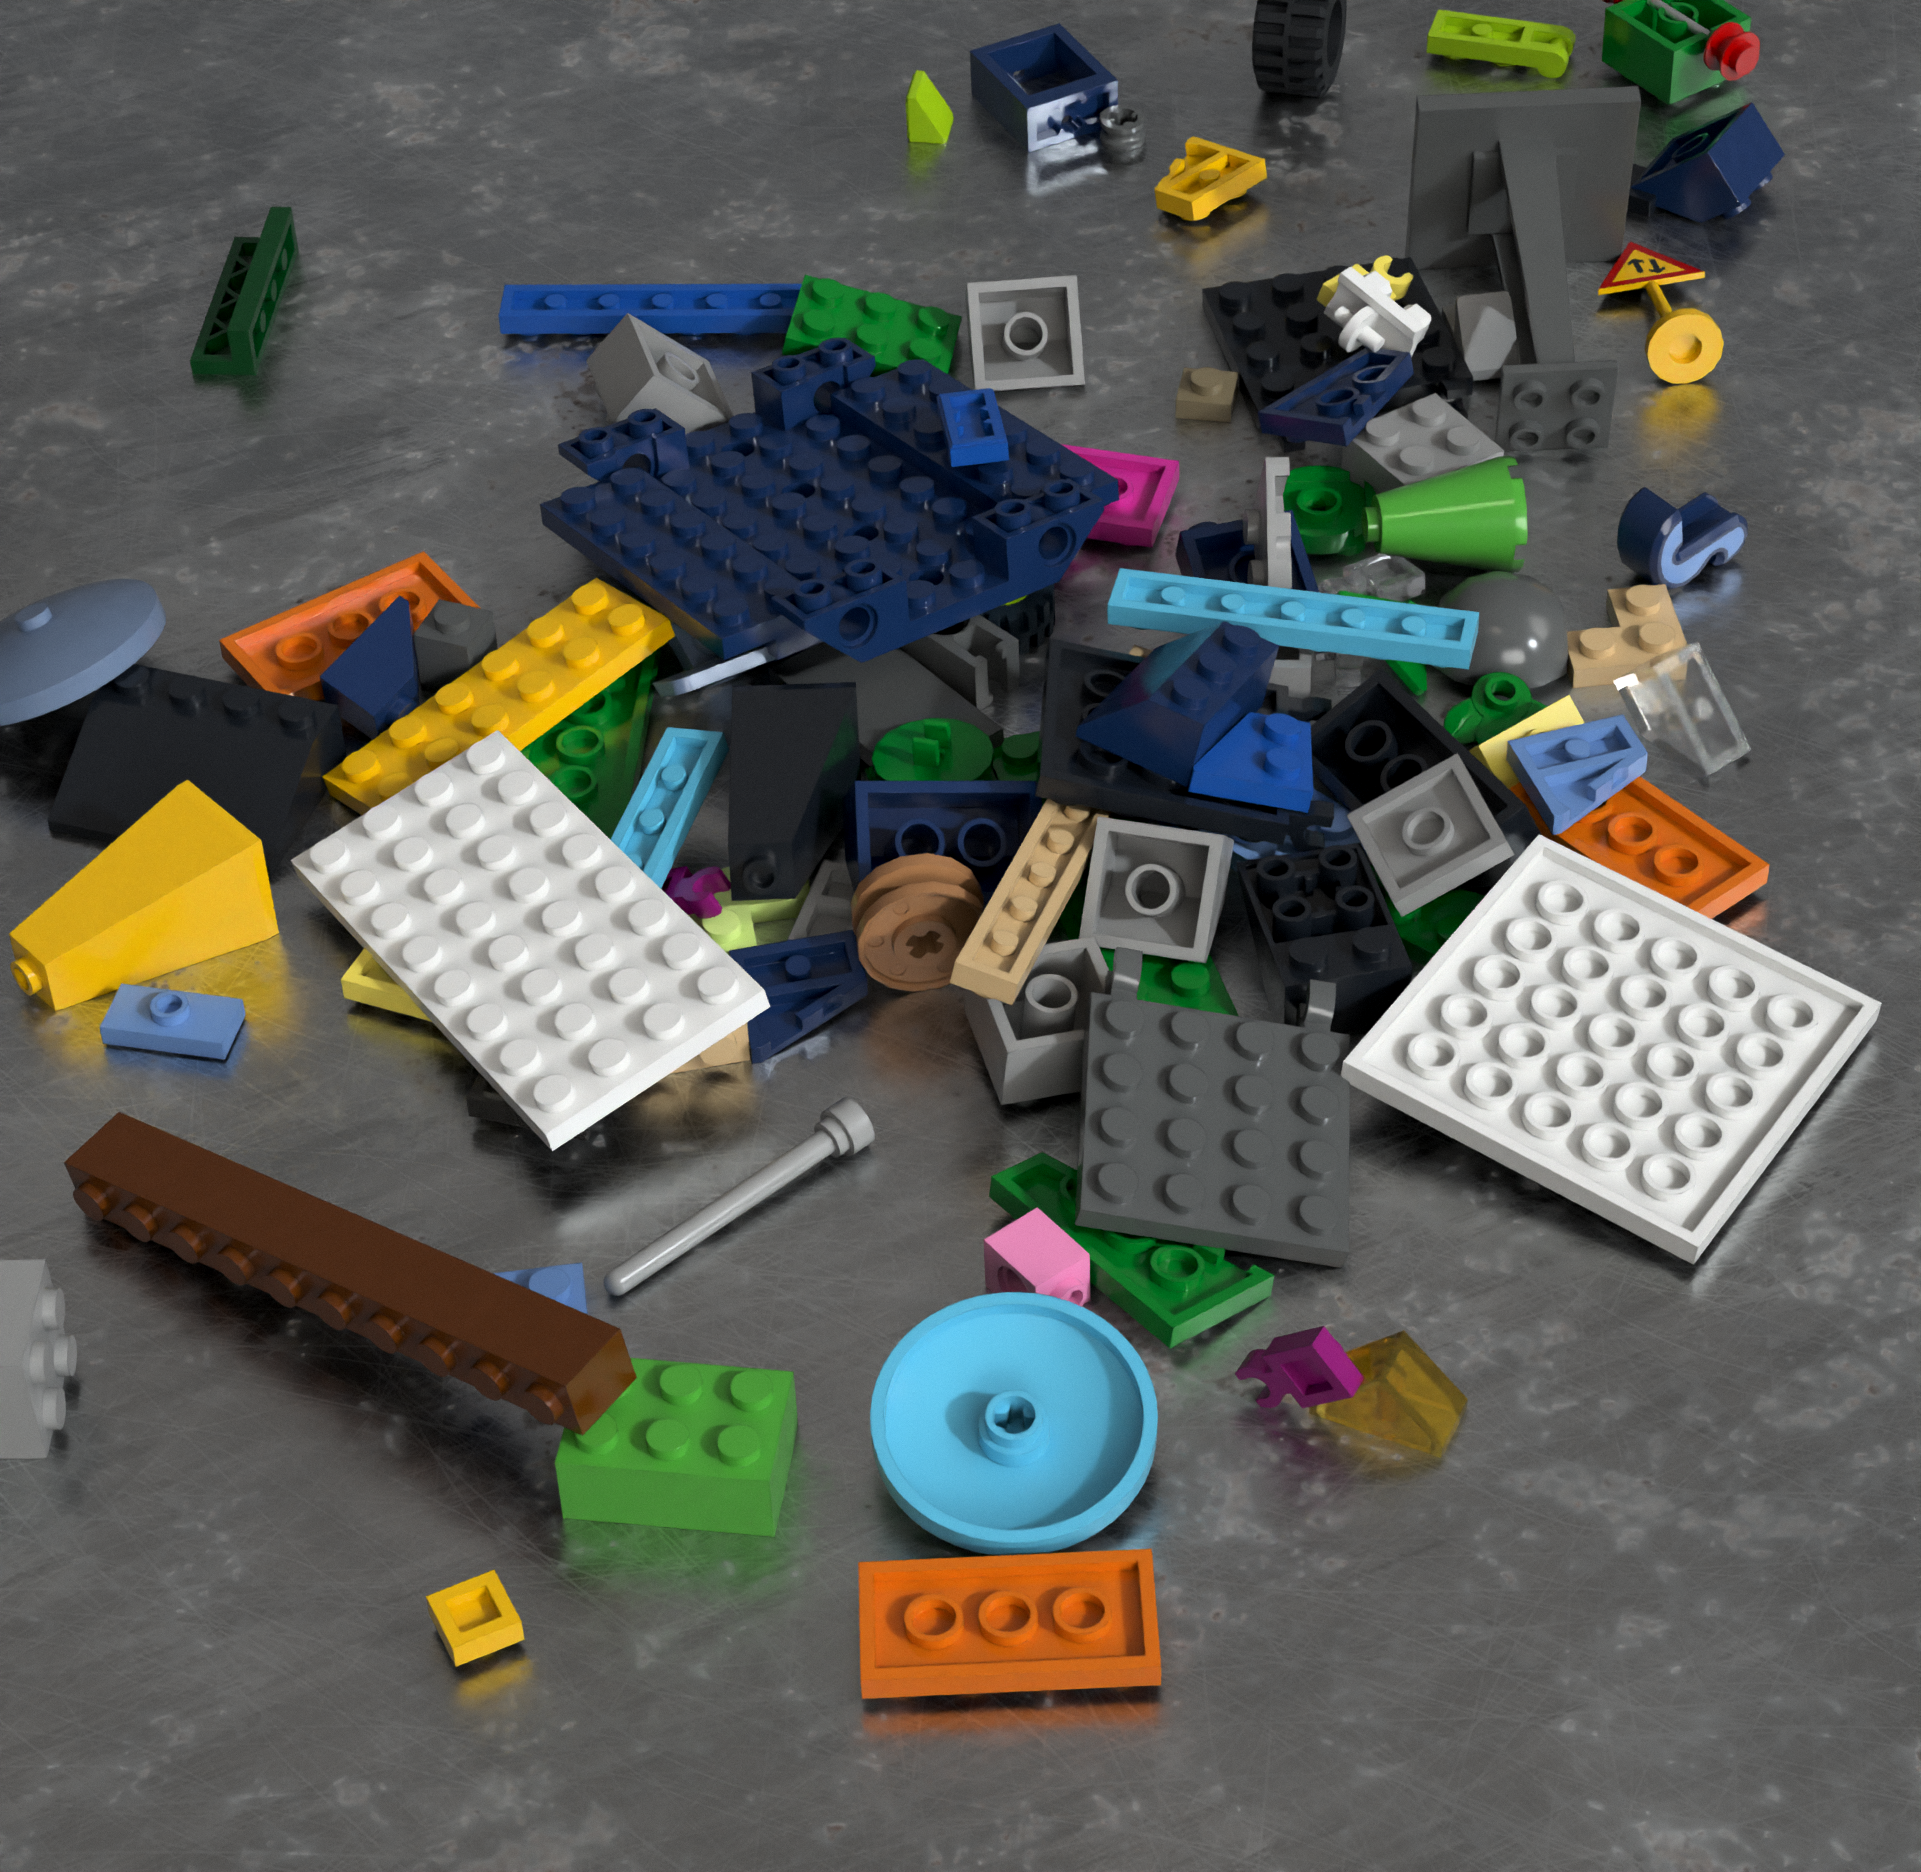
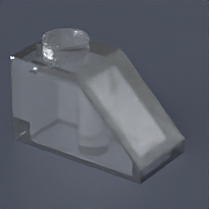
M1698 641L1660 654L1614 680L1640 735L1700 778L1711 775L1752 750Z

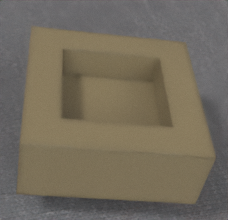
M1211 367L1199 369L1184 368L1175 400L1176 418L1231 423L1238 394L1239 372L1220 371Z

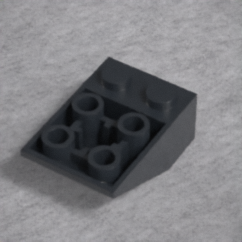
M1361 843L1342 846L1334 845L1323 849L1280 856L1273 855L1261 859L1237 862V873L1266 996L1275 1022L1297 1026V1009L1300 1003L1306 1004L1307 985L1310 979L1336 983L1335 1008L1330 1032L1351 1034L1369 1031L1412 982V964Z

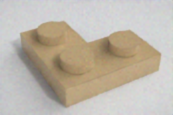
M1666 584L1636 585L1628 588L1607 589L1606 610L1612 627H1596L1567 632V673L1572 688L1684 678L1691 675L1692 656Z

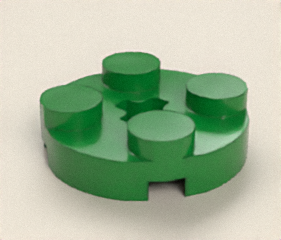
M1323 465L1299 467L1291 470L1290 476L1287 477L1283 493L1284 511H1293L1307 554L1338 553L1352 556L1361 553L1366 548L1361 525L1363 507H1371L1372 497L1376 493L1373 487L1365 480L1364 489L1359 484L1351 482L1350 472L1347 470ZM1323 508L1324 511H1314L1313 509Z

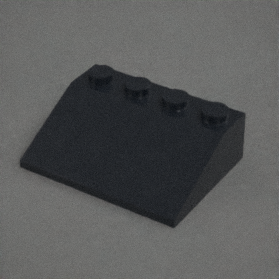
M133 664L116 678L100 687L92 698L47 820L49 830L113 843L177 785L189 780L261 839L268 877H271L328 789L322 776L342 763L347 757L339 707L335 704Z

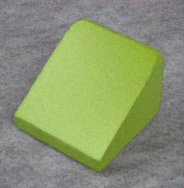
M916 70L912 76L905 98L907 138H909V142L944 144L948 140L952 127L953 113L926 73L922 70Z

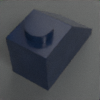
M400 595L320 676L325 702L338 705L340 716L372 740L390 728L396 720L405 717L420 705L417 658L413 638L415 631L409 602Z

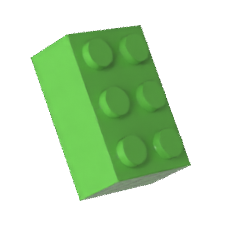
M630 1358L637 1378L582 1436L564 1427L555 1460L563 1518L775 1537L798 1432L794 1371Z

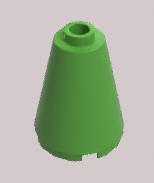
M1512 456L1495 457L1373 495L1371 507H1363L1361 525L1364 541L1373 542L1376 552L1380 554L1488 571L1519 572L1523 567L1525 559L1514 560L1515 546L1527 545L1528 525L1523 479L1511 478L1508 468L1518 465L1516 459Z

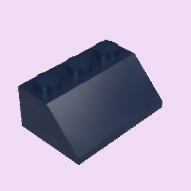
M1224 621L1156 647L1078 725L1075 736L1187 787L1193 766L1249 712L1256 713L1262 707L1279 645L1261 638L1257 632L1248 627L1232 625Z
M854 781L842 798L845 861L854 893L858 884L876 867L900 856L929 853L951 857L971 869L981 885L984 907H986L1042 809V797L1035 796L1036 781Z

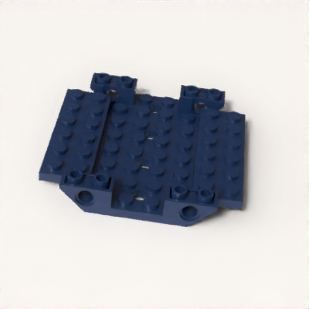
M844 337L827 339L821 342L819 347L796 356L787 355L779 357L772 362V365L751 372L755 412L735 415L729 422L712 429L685 434L683 426L658 409H641L632 412L627 419L606 427L586 429L578 437L558 444L559 455L599 482L586 487L567 489L560 497L541 503L540 510L542 524L724 660L758 646L766 647L770 655L780 660L825 642L863 663L1059 582L1103 513L1104 506L1119 500L1118 479L1000 406L998 408L1008 441L1009 460L951 467L938 416L936 396L972 389L924 359L908 360L901 363L895 370L876 377H869L876 367L875 356Z

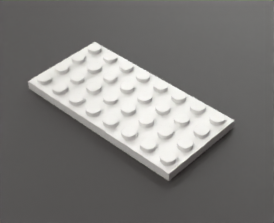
M498 730L291 860L298 878L360 945L367 949L373 959L409 995L412 1001L552 1151L770 1007L765 990Z

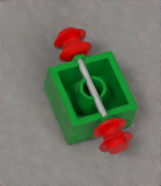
M1602 0L1614 5L1605 8L1601 61L1668 105L1679 102L1708 87L1717 85L1726 79L1730 81L1737 80L1750 73L1758 62L1760 41L1757 35L1750 32L1751 17L1724 0Z

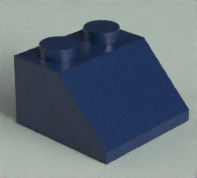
M1753 102L1672 138L1630 188L1656 195L1655 206L1696 222L1702 223L1720 214L1726 220L1741 213L1751 204L1749 196L1752 192L1757 191L1771 181L1773 175L1770 171L1785 154Z

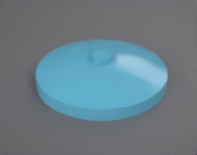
M999 1292L979 1295L956 1302L928 1316L911 1329L891 1351L878 1375L872 1394L870 1409L871 1444L878 1472L890 1495L898 1506L923 1529L955 1546L983 1554L999 1556L1050 1553L1068 1548L1100 1532L1115 1521L1138 1495L1147 1479L1156 1450L1158 1427L1157 1400L1148 1370L1137 1351L1115 1327L1100 1316L1070 1301L1043 1294Z

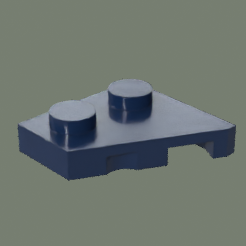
M853 930L729 950V956L765 990L770 1005L768 1009L747 1022L752 1064L762 1063L868 995L867 976L865 968L859 961L857 939Z

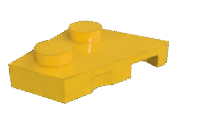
M1193 136L1185 143L1187 154L1185 159L1175 158L1169 167V174L1163 177L1154 189L1157 209L1178 215L1187 221L1204 219L1215 208L1231 199L1243 196L1249 188L1267 178L1265 159Z

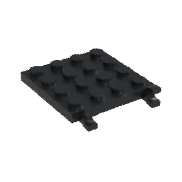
M1391 257L1393 260L1387 274L1393 277H1402L1409 272L1413 275L1406 295L1395 302L1402 308L1409 304H1418L1431 315L1432 320L1424 338L1417 344L1411 360L1414 374L1382 409L1405 406L1436 393L1468 420V414L1463 406L1462 398L1472 395L1473 375L1411 257L1401 259ZM1374 263L1362 264L1360 266L1367 272H1370ZM1337 265L1327 270L1303 274L1285 273L1274 278L1250 282L1232 281L1222 286L1202 289L1203 310L1231 372H1239L1238 387L1257 429L1261 428L1258 417L1260 410L1366 348L1362 344L1352 352H1347L1338 343L1343 328L1324 314L1326 307L1316 300L1323 283L1349 268L1348 266ZM1278 436L1283 453L1305 450L1306 442H1289L1286 437Z
M1050 639L1045 657L1035 796L1051 799L1058 804L1066 806L1083 805L1113 811L1115 814L1126 818L1143 817L1174 823L1178 827L1187 830L1204 829L1234 835L1247 842L1257 843L1264 841L1283 845L1286 835H1289L1293 846L1300 852L1325 848L1324 833L1311 831L1307 828L1312 825L1331 828L1334 819V803L1311 800L1308 813L1188 792V786L1181 785L1076 737L1078 725L1145 657ZM1268 683L1262 707L1256 713L1264 715L1281 713L1292 716L1298 721H1317L1332 709V700L1321 697H1308L1305 699L1288 696V686Z

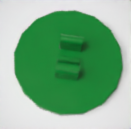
M925 718L907 722L889 731L875 745L872 767L878 781H983L992 770L995 753L989 736L975 725L957 719Z

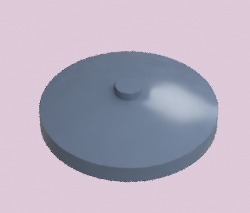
M124 578L88 583L43 598L1 620L0 726L26 721L66 706L107 684L137 662L159 638L166 623L165 610L153 587L141 580Z

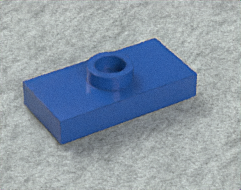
M986 388L944 393L936 396L938 416L951 467L1009 460L1008 441L993 389Z

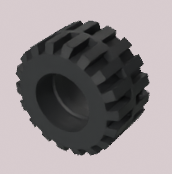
M1347 0L1257 1L1252 37V63L1259 89L1268 92L1324 97L1336 78L1342 56L1346 29Z

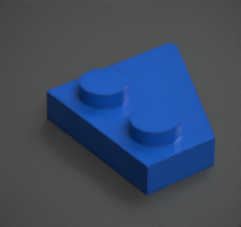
M1249 712L1193 766L1188 792L1308 813L1313 796L1311 724L1298 721L1292 716L1281 713L1264 715Z

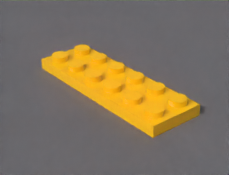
M594 578L588 584L576 589L570 597L544 616L532 621L526 629L500 648L488 653L474 667L452 683L440 688L430 699L405 717L396 720L390 728L360 750L348 755L342 763L322 776L329 794L360 815H363L497 730L521 751L675 637L669 618L604 581Z

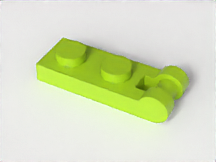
M1438 9L1427 35L1426 53L1443 55L1451 60L1467 58L1489 61L1503 67L1514 65L1537 68L1541 75L1551 79L1558 78L1565 72L1569 56L1572 54L1576 43V37L1573 31L1565 26Z

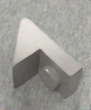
M1507 291L1461 295L1456 298L1455 305L1442 307V318L1473 375V381L1501 378L1502 365H1519L1512 302Z

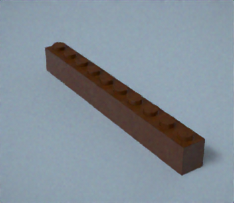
M118 1112L64 1162L75 1187L73 1198L79 1208L90 1218L97 1221L106 1219L127 1229L129 1233L140 1241L148 1242L152 1240L174 1250L178 1256L189 1263L201 1262L222 1272L230 1281L237 1285H245L247 1283L269 1293L276 1301L286 1307L293 1308L298 1306L320 1316L324 1322L334 1329L344 1330L346 1328L370 1339L377 1347L387 1353H395L397 1351L421 1362L428 1370L438 1376L446 1377L450 1375L468 1383L488 1399L494 1401L503 1399L521 1407L543 1424L552 1425L556 1423L583 1436L637 1378L620 1328L121 1112Z

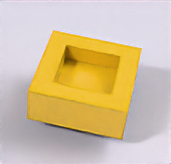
M495 1570L426 1596L429 1615L455 1667L525 1640L522 1621Z

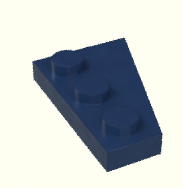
M1366 347L1260 410L1258 417L1261 432L1284 436L1287 441L1294 443L1314 441L1347 447L1366 426L1367 422L1383 408L1414 374L1410 352L1381 348L1374 353Z

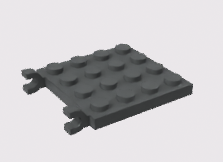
M1116 947L1113 971H1108L1105 978V994L1091 992L1085 1008L1075 1225L1342 1268L1349 1254L1350 1082L1341 1077L1343 1061L1350 1054V1035L1330 1032L1335 1008L1336 983L1310 979L1307 985L1306 1004H1299L1297 1009V1026L1137 1000L1143 951Z

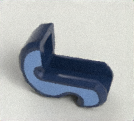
M1643 487L1628 501L1621 514L1618 525L1617 548L1621 562L1651 584H1666L1667 590H1671L1689 583L1702 571L1707 562L1715 567L1730 561L1745 543L1748 534V523L1740 514L1730 513L1721 507L1718 500L1709 493L1703 492L1676 509L1648 488Z

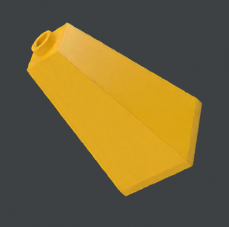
M189 780L177 785L9 933L15 961L10 964L14 979L27 995L37 994L54 1011H58L117 991L121 983L135 985L270 939L278 934L279 930L261 839Z

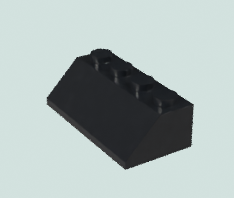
M1381 668L1311 725L1313 775L1350 812L1458 753L1515 855L1452 890L1494 886L1538 834L1542 835L1527 806Z

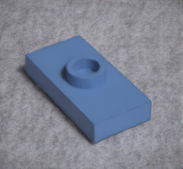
M121 983L99 1028L103 1044L225 1059L246 1014L243 999Z

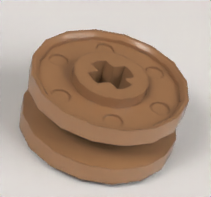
M929 853L900 856L876 867L858 884L850 901L851 922L857 939L859 961L870 977L889 988L917 992L940 989L951 984L950 979L954 963L985 910L981 885L971 869L951 857Z

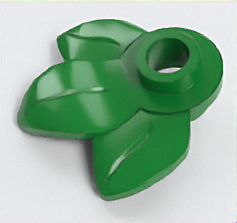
M1493 672L1482 676L1475 683L1470 698L1451 707L1444 719L1443 727L1463 746L1473 744L1477 746L1547 706L1532 699L1529 687L1519 677L1506 672ZM1494 696H1504L1507 697L1509 700H1499Z

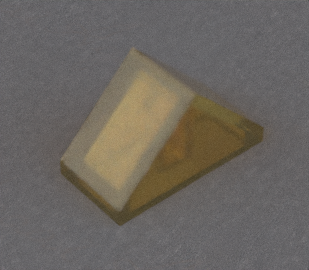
M1404 1330L1345 1352L1365 1379L1352 1398L1309 1407V1414L1442 1458L1467 1409L1468 1399Z

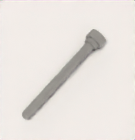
M848 1097L842 1098L824 1110L820 1115L821 1121L815 1124L814 1134L611 1269L604 1277L606 1291L614 1296L625 1294L827 1156L831 1155L835 1158L842 1154L853 1156L875 1139L874 1128L867 1114L854 1100Z

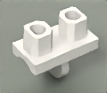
M1351 266L1340 273L1337 290L1324 311V314L1343 328L1338 343L1347 352L1355 351L1363 344L1374 353L1382 348L1410 352L1411 358L1417 344L1425 336L1432 320L1431 315L1418 304H1409L1402 308L1390 298L1392 293L1390 282L1377 271L1362 276Z

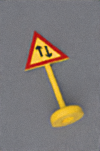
M1630 241L1598 288V295L1645 288L1660 316V319L1653 324L1646 337L1644 349L1650 368L1660 379L1672 384H1688L1702 379L1715 368L1722 356L1724 342L1721 330L1708 314L1697 309L1680 308L1673 311L1659 285L1705 278V271Z

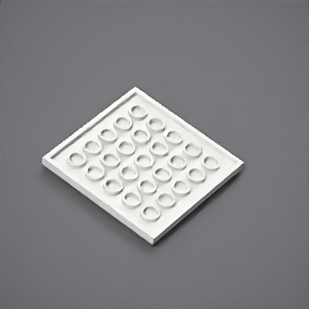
M1538 834L1345 1058L1341 1077L1349 1081L1350 1085L1694 1265L1877 1021L1882 1003Z

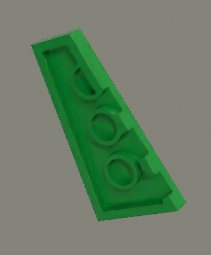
M1044 1152L991 1176L989 1197L1016 1220L1038 1207L1090 1254V1282L1169 1349L1271 1296L1275 1275L1256 1265L1245 1271L1224 1260V1248L1075 1225L1077 1170Z

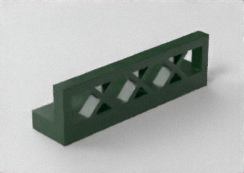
M270 207L260 237H234L190 359L192 374L256 376L299 252L292 207ZM245 256H253L251 264L244 260ZM242 287L240 295L234 292ZM231 318L229 326H226L223 322ZM228 345L230 346L231 355H210Z

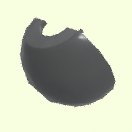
M1493 571L1468 577L1442 595L1436 607L1479 612L1478 634L1469 670L1435 667L1454 681L1474 686L1486 674L1506 672L1522 679L1531 689L1542 687L1566 674L1568 666V635L1563 605L1552 589L1533 577L1503 571Z

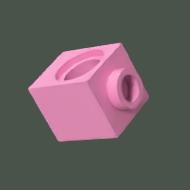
M1038 1207L983 1240L985 1286L992 1293H1037L1070 1301L1081 1307L1091 1301L1090 1254Z

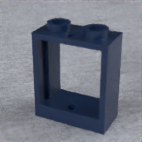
M1060 23L970 51L972 96L1028 153L1101 130L1102 128L1099 124L1101 112L1106 108L1118 105V80ZM1056 72L1068 82L1067 84L1032 95H1028L1018 85ZM1069 116V119L1062 123L1063 118Z

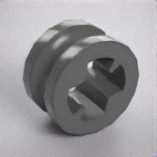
M1122 104L1106 108L1101 112L1099 124L1102 128L1100 131L1101 144L1109 150L1118 152L1133 151L1140 148L1146 139V132L1144 130L1146 116L1144 111L1132 105Z

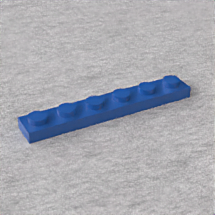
M802 284L505 285L499 311L501 334H521L523 336H537L540 334H575L577 336L610 334L624 316L629 313L661 333H680L686 336H695L701 333H734L741 336L755 333H787Z

